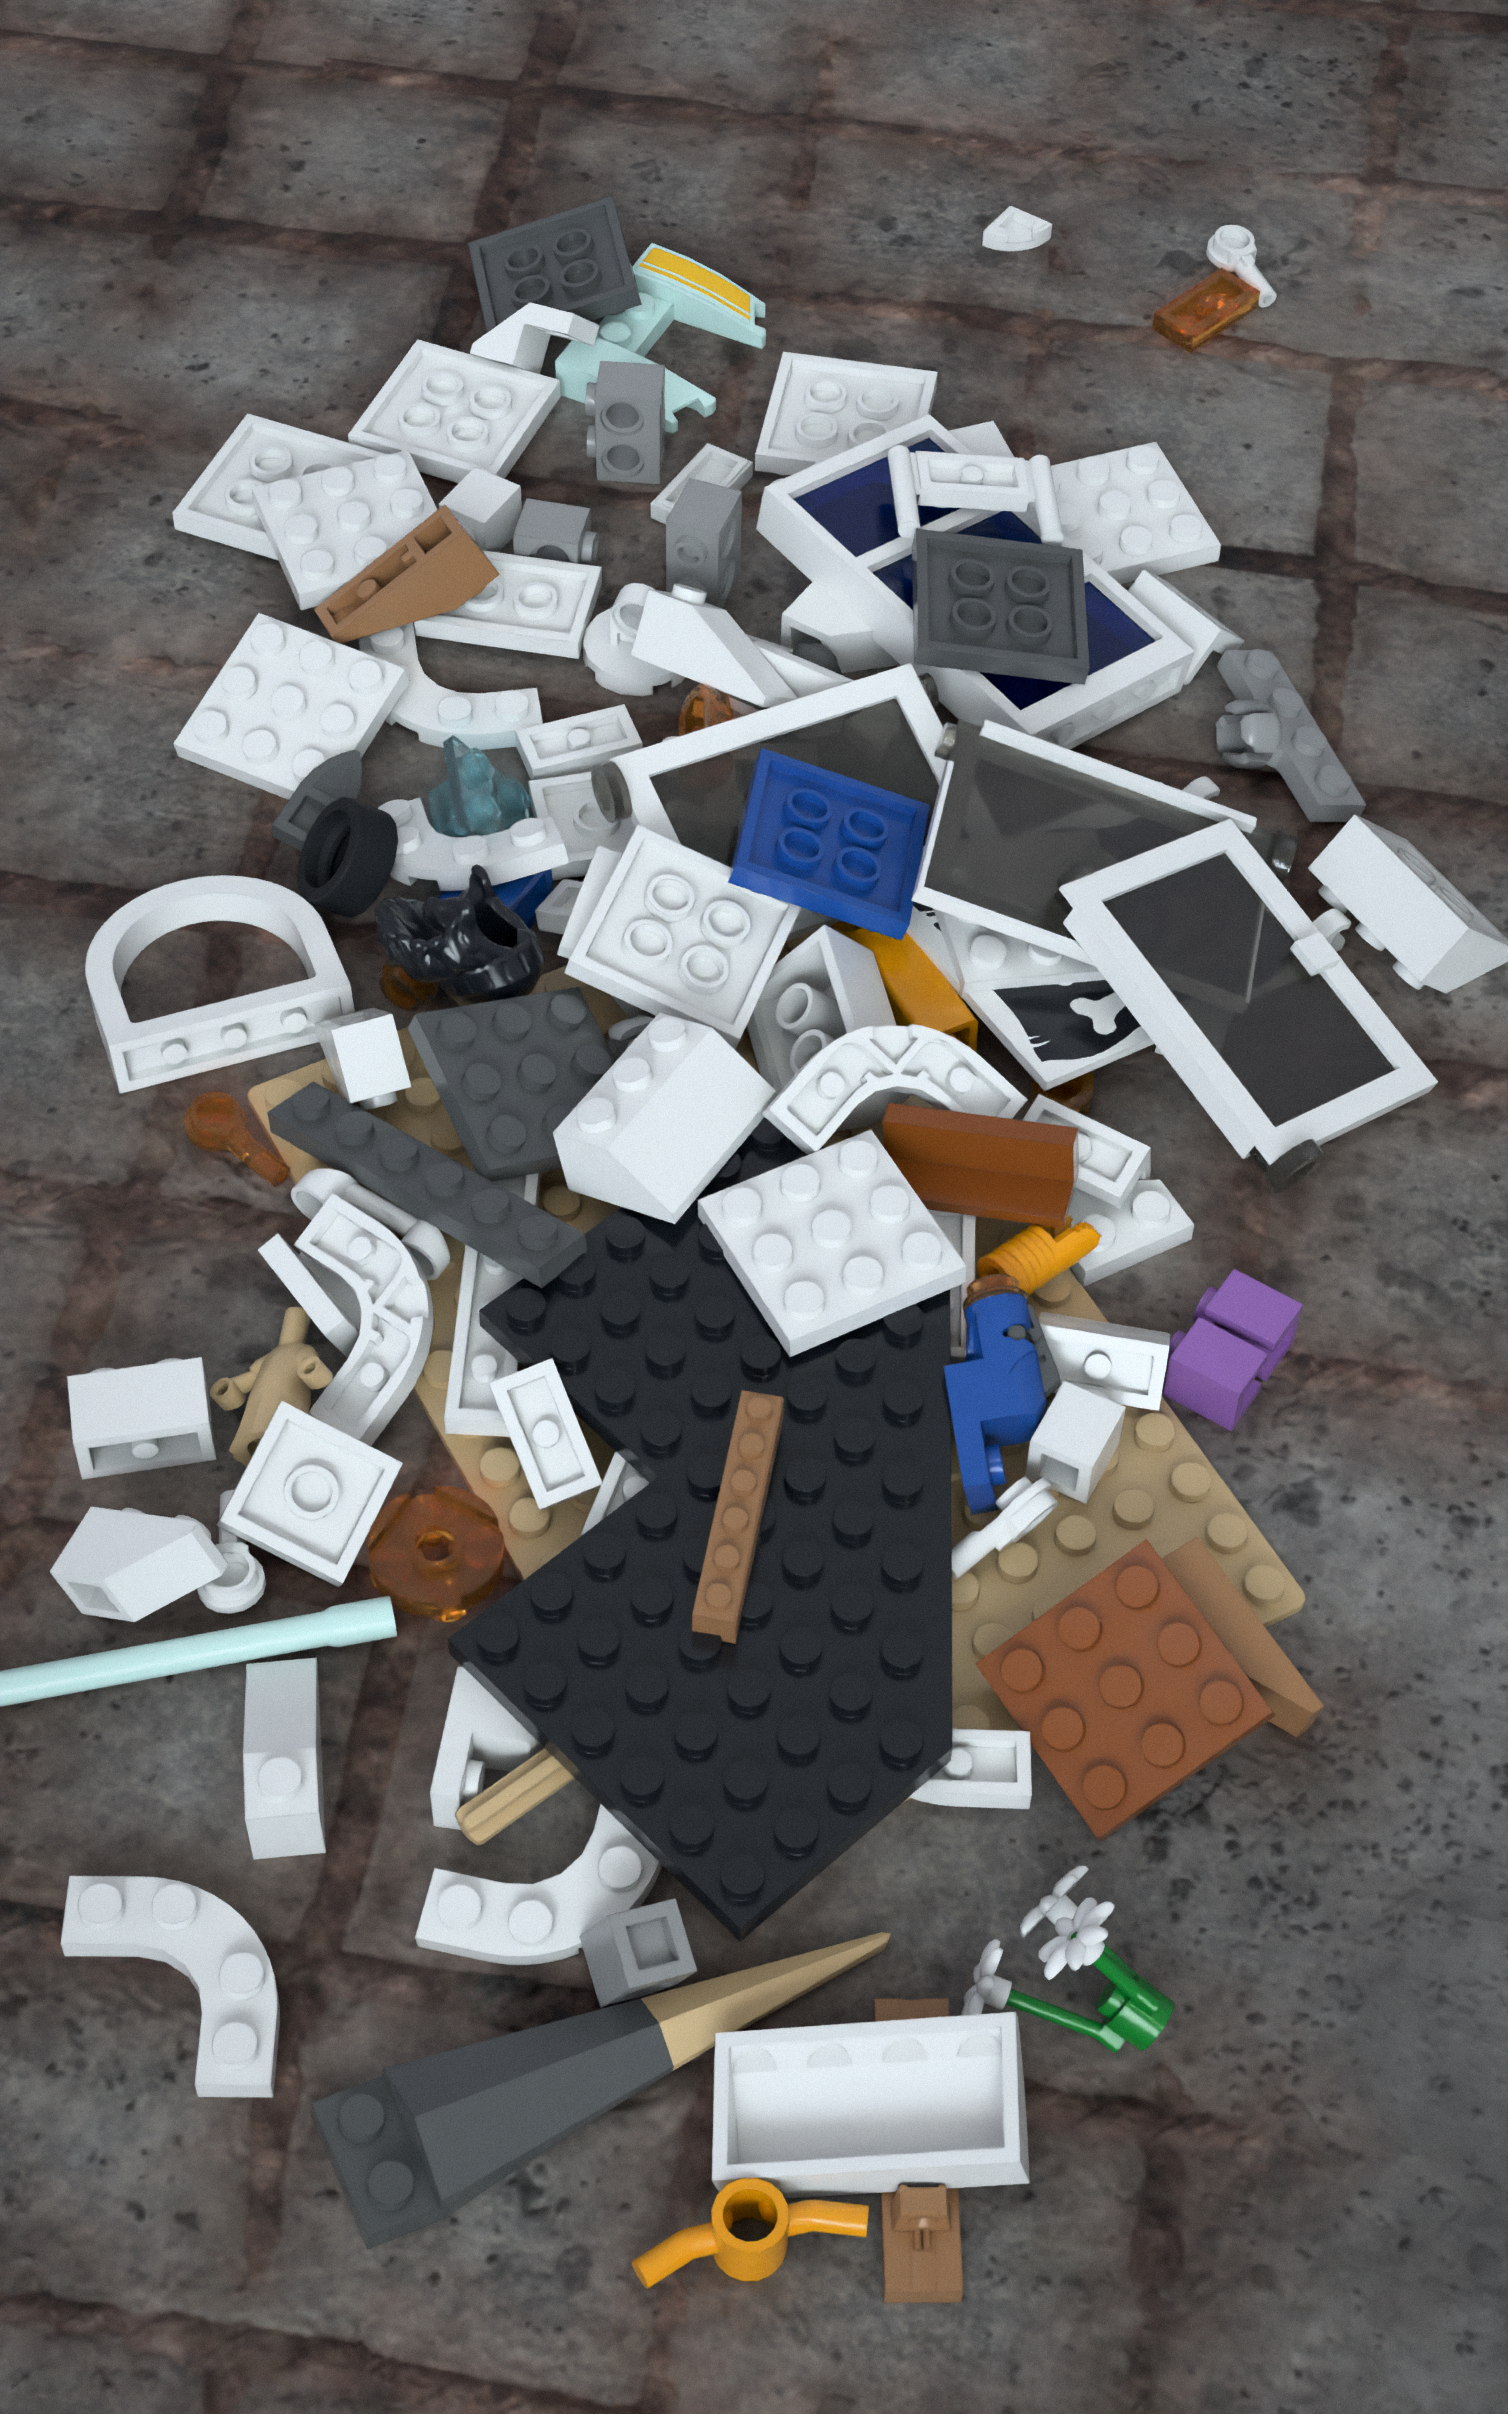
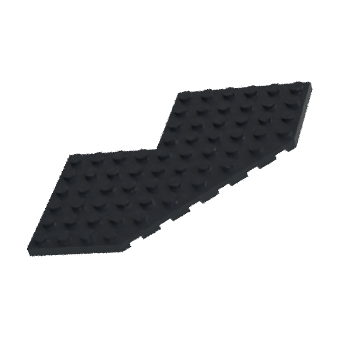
M765 1117L675 1224L621 1207L585 1233L587 1254L582 1253L544 1287L540 1288L523 1278L479 1310L480 1326L525 1368L553 1358L574 1413L638 1471L649 1484L448 1638L449 1654L740 1942L951 1761L952 1754L951 1410L943 1366L951 1365L950 1289L789 1357L724 1257L723 1250L706 1223L703 1224L698 1217L699 1199L808 1155ZM742 1390L784 1398V1412L752 1570L741 1612L736 1644L721 1641L720 1635L692 1631V1613Z

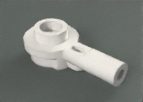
M1238 225L1220 227L1215 232V235L1208 240L1206 249L1208 259L1223 271L1235 272L1260 307L1270 306L1275 301L1277 294L1255 265L1257 248L1254 244L1253 234L1246 228Z
M1025 1476L1014 1483L995 1503L1002 1510L1000 1515L983 1530L969 1533L952 1548L953 1579L957 1580L994 1548L1001 1551L1011 1542L1016 1543L1040 1524L1056 1508L1059 1502L1049 1493L1052 1485L1045 1477L1032 1484Z
M234 1490L225 1491L220 1495L219 1519ZM219 1527V1541L215 1546L228 1563V1566L220 1577L197 1588L200 1600L207 1608L217 1613L233 1614L245 1611L257 1603L264 1593L266 1580L263 1566L250 1554L246 1540Z

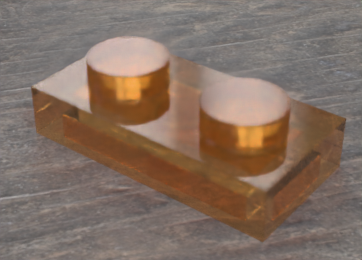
M1221 267L1155 311L1152 329L1191 353L1258 308L1260 291Z

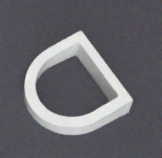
M229 875L205 876L181 880L153 889L133 899L116 911L97 931L86 956L85 975L95 1019L120 1094L317 1043L319 1039L314 1023L355 1012L350 982L321 916L310 903L295 892L278 884L257 878ZM207 921L241 922L263 928L275 934L289 944L297 953L309 979L139 1023L130 1022L121 997V987L126 972L142 950L168 932L190 924Z

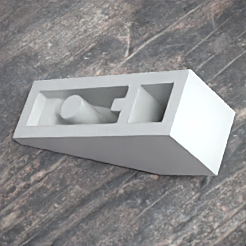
M674 584L672 592L648 590L631 656L761 707L770 708L798 699L725 609L705 602L706 592L682 584Z
M317 1658L246 1664L243 1742L245 1822L254 1860L326 1853Z

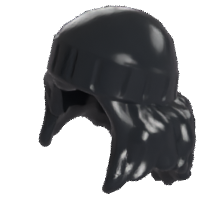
M480 865L472 866L469 887L458 897L447 899L429 897L424 902L417 901L416 899L406 900L402 897H393L392 899H383L375 907L374 915L378 932L377 942L386 948V956L399 963L413 980L417 982H436L446 995L450 996L460 1006L529 995L543 972L545 956L535 933L529 930L522 918L505 906L495 894L486 870Z

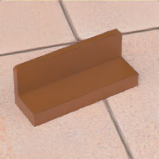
M888 1103L882 1120L884 1148L927 1209L1051 1227H1062L1065 1225L1079 1173L1078 1128Z

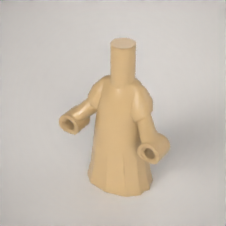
M290 1307L285 1311L279 1344L276 1348L255 1360L249 1367L250 1371L232 1378H221L211 1387L210 1396L224 1411H230L242 1406L246 1399L245 1394L251 1391L240 1426L229 1449L233 1454V1459L241 1462L246 1467L280 1402L283 1401L309 1414L311 1409V1389L326 1387L333 1379L332 1372L320 1360L319 1353L311 1345L306 1344L311 1318L301 1307Z

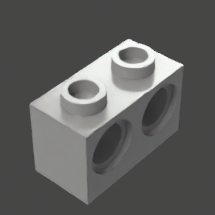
M600 361L597 383H587L585 400L586 416H595V425L588 426L587 457L596 458L597 480L660 484L665 455V365Z
M689 478L666 519V592H672L674 584L690 586L707 593L706 603L723 609L741 575L742 491Z

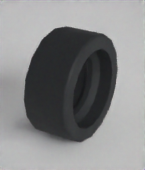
M340 797L331 802L315 820L307 834L300 854L297 877L298 889L303 898L311 904L350 918L364 913L379 897L389 879L395 862L398 834L397 825L391 815L354 798Z

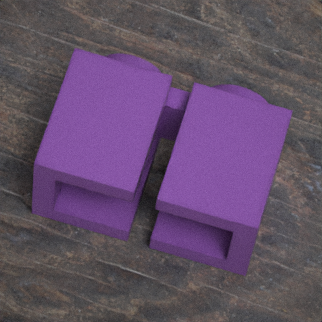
M1233 1269L1219 1290L1210 1286L1203 1294L1194 1312L1193 1320L1195 1323L1186 1334L1178 1330L1171 1338L1163 1395L1232 1431L1260 1391L1262 1383L1254 1380L1255 1377L1266 1382L1294 1343L1303 1304Z

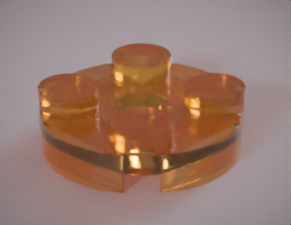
M434 1486V1494H422L415 1498H412L410 1491L390 1501L378 1513L370 1527L368 1552L371 1581L382 1596L390 1595L392 1604L403 1611L419 1616H431L436 1621L443 1623L454 1622L461 1619L466 1614L468 1608L484 1600L493 1591L502 1576L505 1566L504 1537L499 1529L498 1519L493 1509L483 1499L461 1488ZM441 1541L449 1543V1557L440 1561L426 1560L425 1553L420 1549L424 1545L435 1548Z

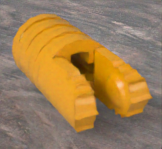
M1068 1214L1065 1225L1062 1227L1030 1224L1017 1235L1012 1236L1005 1243L1000 1244L993 1251L979 1259L977 1263L979 1278L990 1296L1013 1293L1021 1294L1026 1298L1097 1248L1102 1235L1094 1229V1226L1087 1222L1082 1223L1080 1221L1079 1224H1074V1227L1071 1229L1073 1219Z

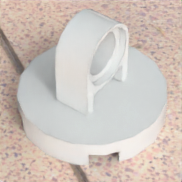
M641 583L625 585L620 590L613 606L598 614L586 627L583 640V660L585 666H589L595 672V681L602 687L621 695H653V686L662 685L671 680V687L673 688L685 678L631 656L648 590H655Z

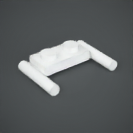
M896 445L889 449L887 456L900 536L913 538L916 528L921 529L917 505L939 508L952 507L1026 512L1028 503L1035 502L1042 544L1059 546L1063 542L1064 536L1052 470L1047 456L1036 455L1030 460H1024V458L929 451H916L912 453L903 445Z

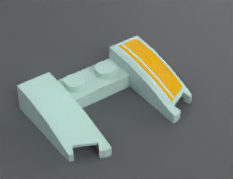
M651 243L632 266L642 305L627 309L617 315L605 316L599 324L594 346L572 340L555 360L556 379L560 380L561 396L585 403L587 383H597L600 361L657 364L644 357L673 320L763 349L766 343V329L755 325V317L765 318V303L707 266L687 256ZM665 368L666 432L673 434L678 431V420L673 413L685 407L696 410L704 418L714 413L716 410L715 397Z

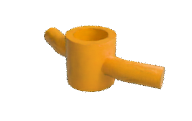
M740 2178L727 2184L717 2194L711 2209V2222L687 2227L676 2232L632 2260L631 2263L639 2280L647 2289L693 2259L713 2255L718 2267L728 2276L741 2281H759L772 2275L783 2263L787 2252L788 2237L808 2232L866 2237L869 2205L816 2199L787 2204L782 2192L770 2182L759 2178ZM742 2218H755L763 2221L772 2230L767 2237L758 2241H743L734 2237L729 2232L732 2229L733 2222Z

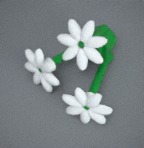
M1077 1866L1055 1884L1052 1895L1042 1897L1039 1905L1031 1909L1024 1917L1020 1925V1935L1024 1938L1043 1918L1047 1917L1055 1925V1930L1059 1936L1048 1941L1038 1952L1039 1959L1047 1962L1044 1968V1976L1048 1980L1054 1978L1066 1963H1068L1073 1971L1078 1970L1082 1964L1085 1966L1093 1964L1110 1980L1095 2005V2010L1104 2016L1102 2023L1011 1989V1981L994 1975L1003 1953V1949L999 1948L1000 1941L996 1939L988 1943L983 1950L980 1963L974 1968L973 1978L976 1985L966 1992L961 2015L981 2014L984 2003L1001 2010L1006 2004L1092 2037L1110 2051L1116 2053L1125 2041L1139 2051L1147 2049L1167 2024L1174 2009V2002L1154 1988V1985L1134 1972L1103 1941L1107 1938L1108 1931L1100 1925L1112 1913L1115 1907L1112 1902L1105 1901L1097 1905V1901L1089 1897L1085 1898L1077 1907L1066 1896L1089 1870L1086 1866Z

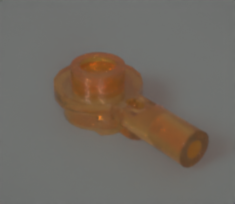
M219 1091L206 1092L195 1098L191 1106L186 1110L183 1120L186 1137L193 1145L202 1150L214 1152L228 1149L274 1187L281 1185L289 1176L290 1167L254 1139L246 1130L247 1120L245 1111L231 1095Z

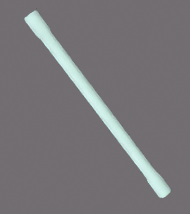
M389 1595L340 1604L311 1614L0 1671V1707L324 1646L343 1647L397 1637L391 1597Z

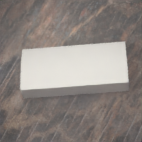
M1016 2012L715 2033L712 2182L720 2192L727 2184L740 2178H759L773 2184L782 2192L785 2199L897 2192L900 2185H907V2187H938V2184L946 2185V2189L1029 2184L1025 2089L1019 2023Z

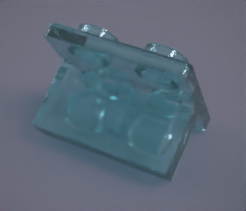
M454 735L443 742L449 779L428 792L432 824L437 833L450 837L483 836L510 829L516 822L530 818L528 811L531 805L530 797L524 786L513 777L508 779L491 765L481 750L469 748Z

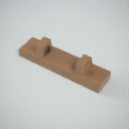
M924 1998L917 2000L874 1999L873 2022L950 2016L949 1998ZM938 2184V2187H907V2185H900L897 2192L880 2193L884 2303L962 2302L963 2272L958 2188L946 2189V2185Z

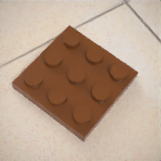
M1147 1539L976 1663V1666L1022 1731H1030L1031 1745L1100 1841L1105 1840L1276 1716Z

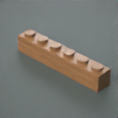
M742 1390L692 1613V1631L720 1635L721 1641L736 1644L741 1612L752 1570L784 1412V1398Z

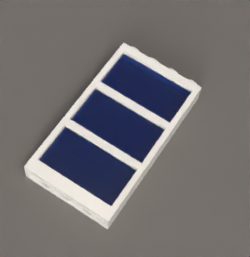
M930 414L907 424H900L887 433L867 442H860L849 450L829 459L820 460L811 467L784 479H777L764 487L756 530L812 582L814 581L873 630L872 639L901 666L911 663L922 686L974 734H978L984 720L987 719L1070 750L1181 692L1195 651L1084 552L1083 566L1090 666L1084 685L914 664L912 543L914 537L904 538L898 533L887 454L889 449L896 445H903L912 453L916 451L973 454ZM1029 503L1026 512L952 507L939 508L917 505L921 529L1042 544L1036 509ZM1063 534L1064 540L1059 547L1080 549Z

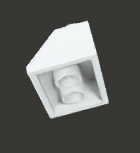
M1354 814L1308 867L1323 883L1318 890L1319 894L1331 906L1345 914L1349 910L1360 921L1355 927L1357 933L1375 949L1383 951L1386 948L1397 959V962L1392 966L1395 972L1418 990L1427 985L1443 993H1448L1508 962V939L1407 839Z
M823 925L774 965L748 1021L747 1030L760 1075L776 1090L778 1096L812 1056L836 1039L867 1026L897 1025L873 951L834 929ZM887 1091L871 1095L853 1109L836 1131L872 1126L884 1117L888 1103L901 1104L912 1094Z
M659 1012L554 1130L553 1136L568 1190L675 1224L764 1118L762 1113L777 1097V1092L712 1027Z

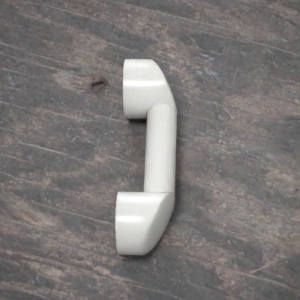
M334 1169L312 1170L304 1175L291 1190V1198L294 1204L311 1220L333 1193L386 1228L403 1236L404 1238L401 1242L416 1258L427 1280L437 1279L450 1264L449 1249L440 1229L388 1199L362 1187L349 1174Z

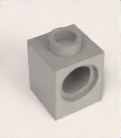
M526 498L513 533L514 555L594 565L599 548V533L591 531V509Z
M676 1898L607 1915L579 1936L600 2009L668 1991L697 1971Z

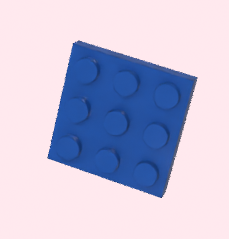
M761 748L753 767L728 883L902 941L910 925L914 902L911 900L919 871L930 805Z

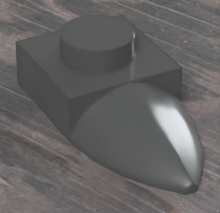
M354 749L338 754L314 768L302 780L273 822L272 837L302 851L307 834L315 820L331 802L340 797H349L357 800L363 778L360 752Z

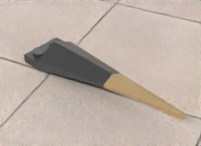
M880 1932L383 2068V2075L312 2102L311 2118L367 2250L442 2220L569 2135L667 2074L715 2046V2033L741 2031L829 1980L884 1951L891 1933Z

